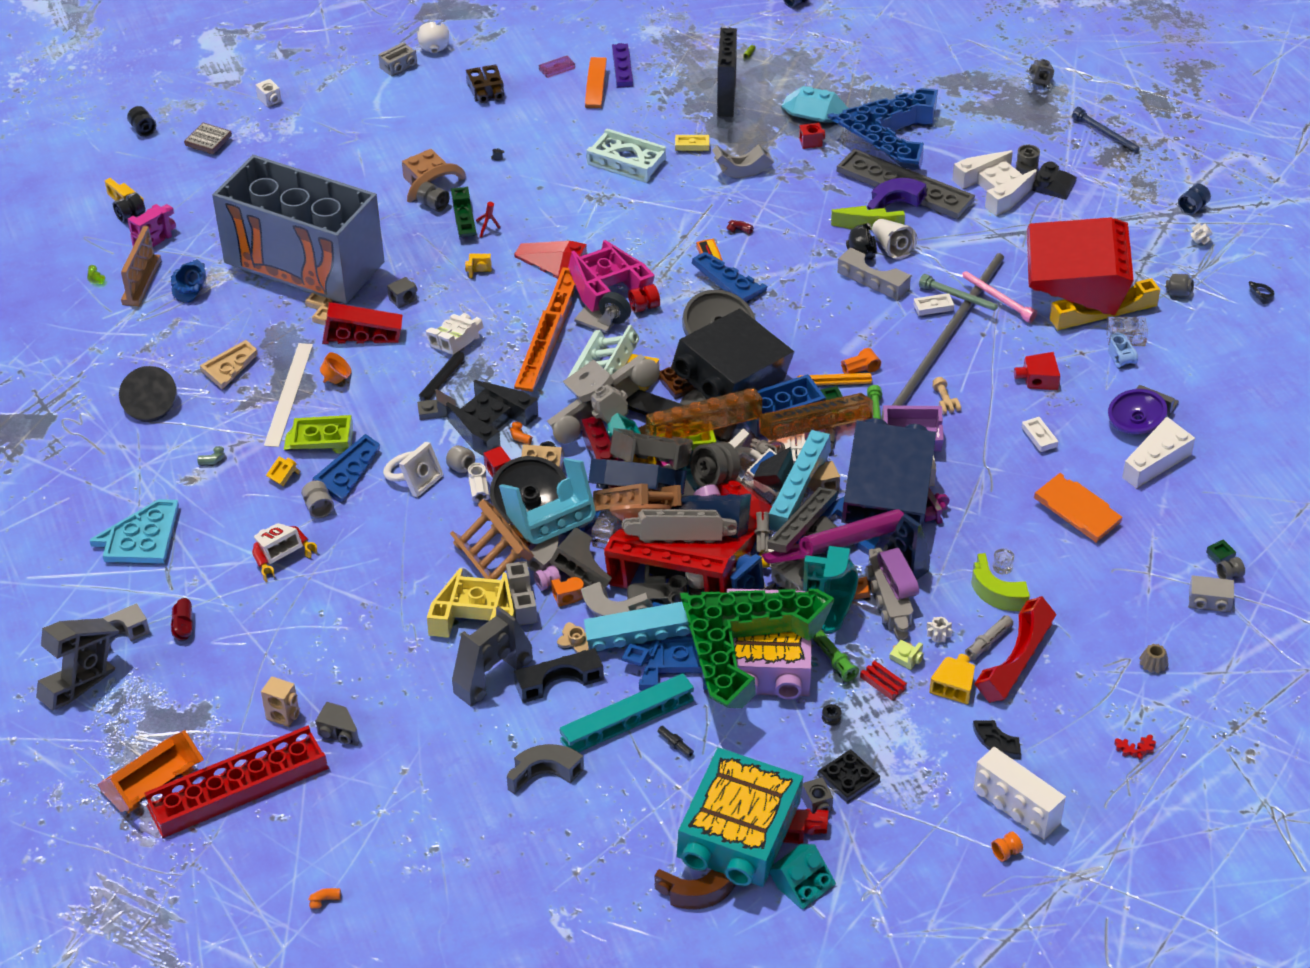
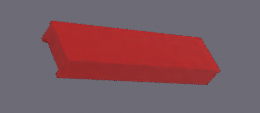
M308 725L144 793L147 802L146 806L163 839L329 769L325 753L320 749ZM307 734L304 740L296 741L298 736ZM280 743H287L284 748L276 750L277 745ZM266 751L263 757L255 758L257 753ZM246 760L243 765L235 767L237 761ZM225 768V771L220 775H214L217 769ZM205 777L202 782L193 784L196 778ZM176 786H184L180 791L172 793L173 788ZM154 795H163L159 800L151 801Z

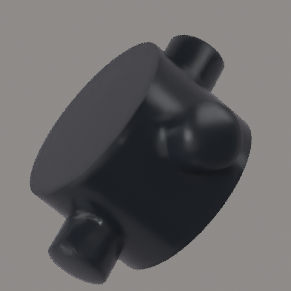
M499 148L492 150L491 159L496 161L503 159L504 150Z

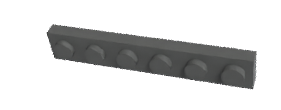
M819 487L767 541L768 549L779 553H787L838 498V491Z

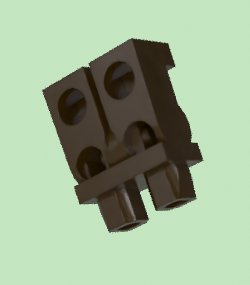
M497 64L483 66L482 71L480 67L466 69L468 87L470 86L475 101H479L482 104L487 103L488 99L495 98L497 101L503 100L504 85ZM494 70V73H488L487 71ZM478 73V76H472L471 74Z

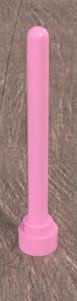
M967 271L962 273L963 278L1019 312L1022 319L1027 323H1031L1036 318L1037 311L1032 307L1021 306Z

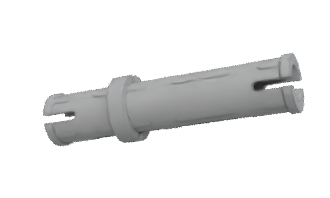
M1004 615L983 635H979L975 639V642L965 650V655L970 660H975L983 651H988L991 648V644L1013 626L1012 618Z

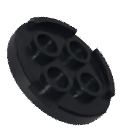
M143 366L131 371L123 379L119 388V401L124 411L129 416L142 422H152L163 418L177 400V387L173 378L167 371L156 366Z

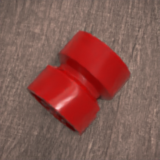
M655 284L643 286L642 290L635 288L628 291L629 303L634 313L644 311L646 307L652 309L660 306V296Z

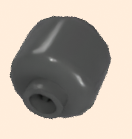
M1172 274L1170 279L1166 281V291H1169L1172 297H1188L1190 293H1193L1194 280L1188 274Z

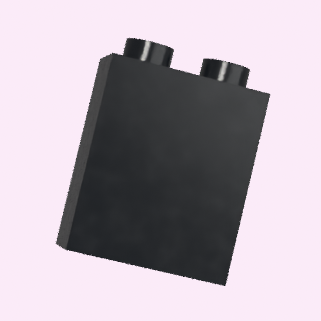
M739 308L679 339L671 368L680 378L685 379L699 390L705 399L713 402L726 412L739 405V396L773 386L783 381L795 351Z

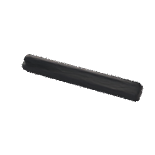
M458 351L447 361L419 394L420 401L429 400L435 394V389H439L465 359L463 352Z

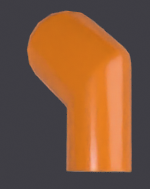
M513 422L510 428L512 438L515 441L530 445L533 437L523 433L520 422Z
M323 888L309 896V907L321 908V900H341V888Z

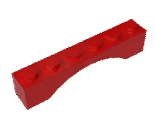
M1043 596L1027 600L1019 612L1018 636L1010 656L1001 665L984 669L974 683L989 703L1003 701L1008 697L1009 691L1018 681L1021 671L1026 668V663L1034 655L1035 649L1044 639L1046 631L1052 626V622L1057 614Z

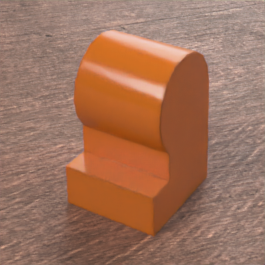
M572 577L565 582H561L560 579L551 580L552 594L558 607L583 599L581 589L584 588V583L582 579Z

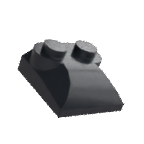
M1046 162L1042 165L1036 176L1033 191L1066 200L1077 177L1059 170V166L1054 162Z

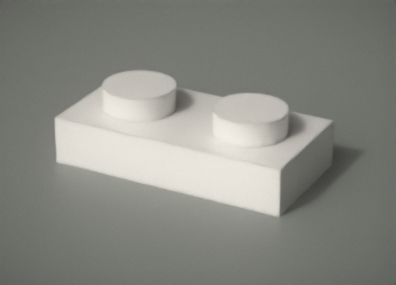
M949 293L915 298L913 302L918 316L954 311V303Z
M1040 417L1022 422L1021 428L1040 452L1058 447V440Z

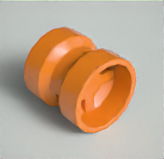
M1011 831L1005 834L1003 839L997 838L992 841L991 848L995 857L999 861L1004 862L1010 858V855L1021 853L1023 851V844L1019 836Z

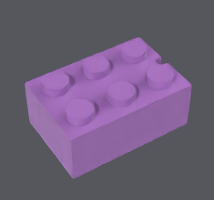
M883 405L882 420L886 421L888 425L905 427L909 424H919L926 427L928 431H935L934 451L942 450V406Z

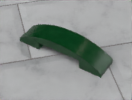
M468 187L451 188L458 236L477 235Z

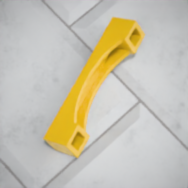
M1150 278L1135 282V285L1129 289L1115 316L1157 306L1160 288L1155 281ZM1063 299L1052 302L1049 319L1057 330L1114 317V315L1104 314L1099 310L1089 309L1081 304L1070 303Z

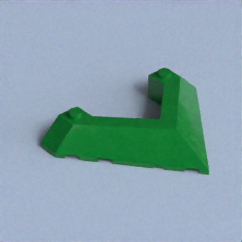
M795 589L778 590V593H765V590L729 591V593L702 592L701 595L680 593L710 698L727 708H743L756 695L755 677L737 668L733 638L793 632L810 641L822 629L834 603V598L819 589H809V592H796Z

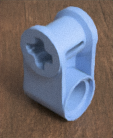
M1122 333L1112 334L1108 353L1116 367L1121 368L1123 365L1130 363L1133 365L1137 364V352L1132 347L1127 336Z

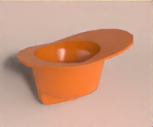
M330 352L324 358L320 366V372L325 377L323 383L329 381L336 385L347 379L351 374V367L340 355Z

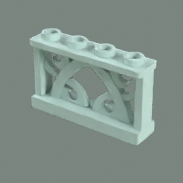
M606 129L597 142L586 150L587 164L646 183L649 182L650 176L661 163L666 160L665 146L610 129ZM630 151L635 153L638 158H625L620 156L618 152Z

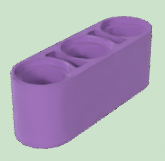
M895 548L878 552L877 560L879 567L895 597L900 600L918 595V582L900 549Z

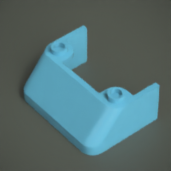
M564 458L563 462L568 478L560 481L557 486L558 499L528 512L523 504L519 488L503 484L499 485L506 514L526 541L539 544L583 525L594 518L596 513L583 461Z

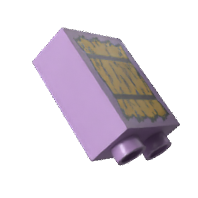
M727 589V593L729 591H756L757 589ZM765 590V593H778V590ZM793 632L733 638L737 668L755 677L756 695H778L783 699L810 696L811 640L808 641Z

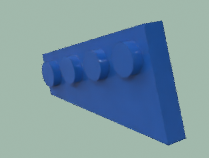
M707 252L692 258L691 264L721 289L737 295L745 302L767 291V285L763 283L761 285L754 282V278L749 275L745 277L739 274L738 269L725 266V262Z
M367 434L363 435L314 476L312 481L318 480L325 483L329 495L342 504L379 451L380 444Z

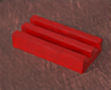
M875 660L871 666L868 665L866 670L860 672V678L891 700L895 699L907 687L906 682Z

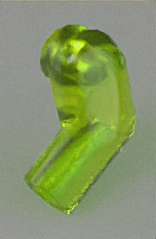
M89 265L88 281L103 284L105 276L97 272L95 265Z

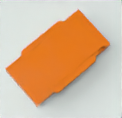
M1061 473L1057 474L1034 494V498L1096 543L1120 524L1123 518L1109 508V504L1080 483L1065 479Z

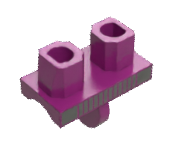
M929 488L925 522L935 520L937 524L943 523L941 513L947 510V505L950 501L946 494L936 493L934 495Z

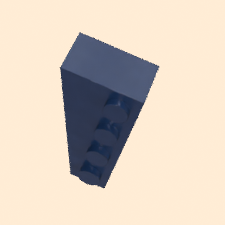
M728 494L721 496L687 495L682 496L681 506L671 507V510H716L721 518L736 520L737 532L735 535H728V537L738 539L748 532L751 494Z

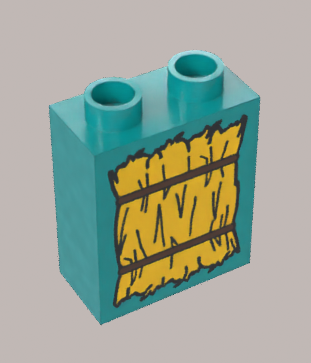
M718 747L678 829L676 857L682 859L685 865L694 870L701 871L709 868L723 873L731 882L737 885L747 886L752 883L764 887L799 807L803 776Z

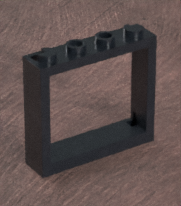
M720 28L717 116L734 117L737 28Z

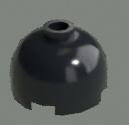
M869 223L855 226L849 234V240L846 241L847 249L853 248L864 253L865 259L876 258L874 253H877L876 239L869 231L872 229Z

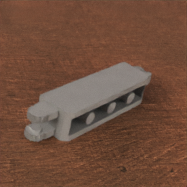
M642 509L638 513V518H625L621 523L627 535L639 536V539L644 542L663 540L664 542L671 543L675 542V540H683L684 542L692 543L695 540H703L704 542L713 543L715 540H722V536L735 535L737 532L736 520L721 518L716 510Z
M869 549V563L865 567L866 576L871 578L872 593H876L877 607L882 610V622L886 623L888 631H894L898 640L904 641L908 637L907 630L912 625L913 608L909 597L898 600L891 590L877 560V553L882 552V549Z

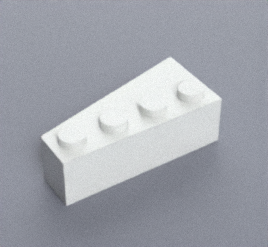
M1166 417L1125 461L1122 478L1137 489L1191 456L1195 437Z

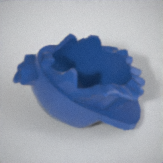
M196 259L193 262L182 264L180 269H176L173 272V275H171V290L175 299L184 303H189L195 299L206 282L207 276L204 263Z

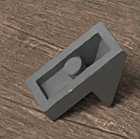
M435 389L436 400L417 402L419 419L447 417L446 403L449 402L456 406V400Z

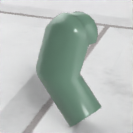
M216 446L213 449L214 453L212 455H198V465L216 464L225 457L224 448Z

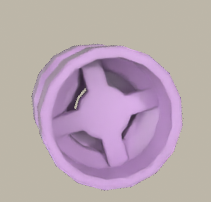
M554 565L547 567L544 571L538 570L534 572V579L540 591L548 589L552 585L551 580L560 579L561 581L559 571Z

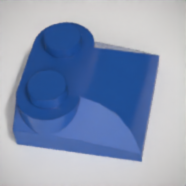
M745 554L738 558L736 570L730 576L731 589L762 590L765 588L761 556L754 554L751 557Z

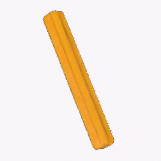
M870 373L809 375L817 386L872 383V375Z

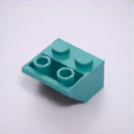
M800 844L773 864L770 875L777 888L800 909H804L836 884L815 844Z

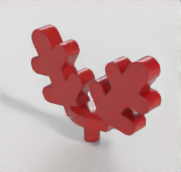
M1147 735L1146 738L1141 737L1140 742L1137 743V749H1135L1134 743L1128 745L1127 739L1122 741L1116 738L1114 744L1116 745V751H1122L1123 756L1131 755L1142 760L1146 753L1154 752L1156 741L1153 740L1152 735Z

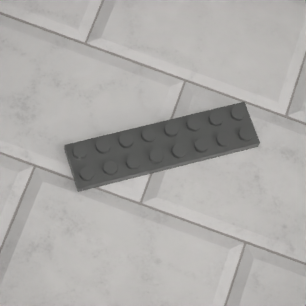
M853 149L837 165L836 172L874 187L896 178H911L926 184L927 196L920 205L956 219L975 200V195L857 149Z

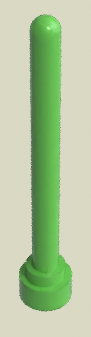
M871 385L867 389V398L872 402L873 418L881 419L879 401L882 398V388L878 385Z

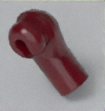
M730 220L726 227L730 232H735L737 228L751 234L754 230V226L738 220Z

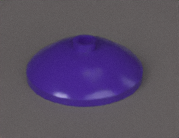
M1131 389L1120 393L1111 401L1108 408V417L1111 424L1121 432L1135 435L1145 434L1154 431L1167 417V404L1156 392L1147 389Z

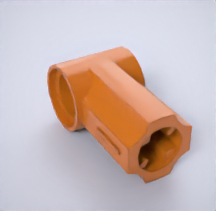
M865 348L860 351L858 356L841 361L844 374H855L864 370L875 372L882 364L871 348Z

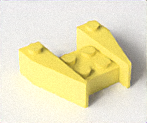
M459 568L430 605L427 615L428 636L449 638L455 617L490 621L496 616L497 606L514 617L507 574L503 572L501 580L463 577V569Z

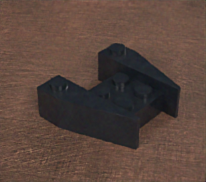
M479 380L473 381L475 397L462 408H458L449 402L446 403L447 420L469 446L481 455L484 452L501 446L498 429L511 418L527 426L538 417V400L520 390Z

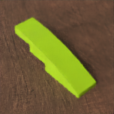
M866 206L831 209L832 226L853 229L860 224L869 223L872 227L878 219L905 224L904 211L886 212L885 208L867 210Z

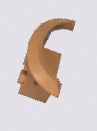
M432 149L402 160L403 178L412 185L407 194V202L417 199V191L424 182H431L440 176L449 174L456 175L459 181L466 178L465 171L460 166L446 163Z

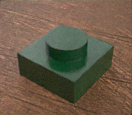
M838 386L820 389L826 397L827 405L830 404L829 402H834L837 405L843 404L836 402L838 400L844 401Z
M1224 539L1208 546L1206 553L1216 563L1229 561L1236 556V551Z

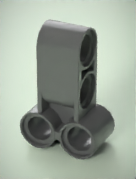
M675 575L669 579L668 583L631 584L627 589V600L647 593L652 604L653 602L663 605L682 602L680 593H687V580L681 575Z

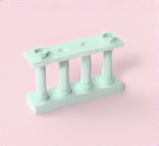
M628 325L623 336L605 338L601 330L594 331L569 376L593 359L610 375L626 365L640 340L633 326ZM618 344L616 348L606 349L609 345ZM611 356L609 360L599 361L601 357Z

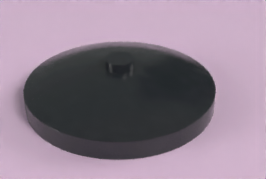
M523 456L512 459L501 466L492 479L490 487L491 504L511 527L517 529L506 514L499 485L503 484L519 488L523 504L530 511L558 499L557 486L560 481L567 477L556 464L541 457Z

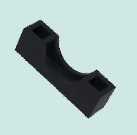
M595 648L514 671L515 686L522 703L543 698L545 688L551 682L558 679H573L580 682L583 686L604 680L603 664Z

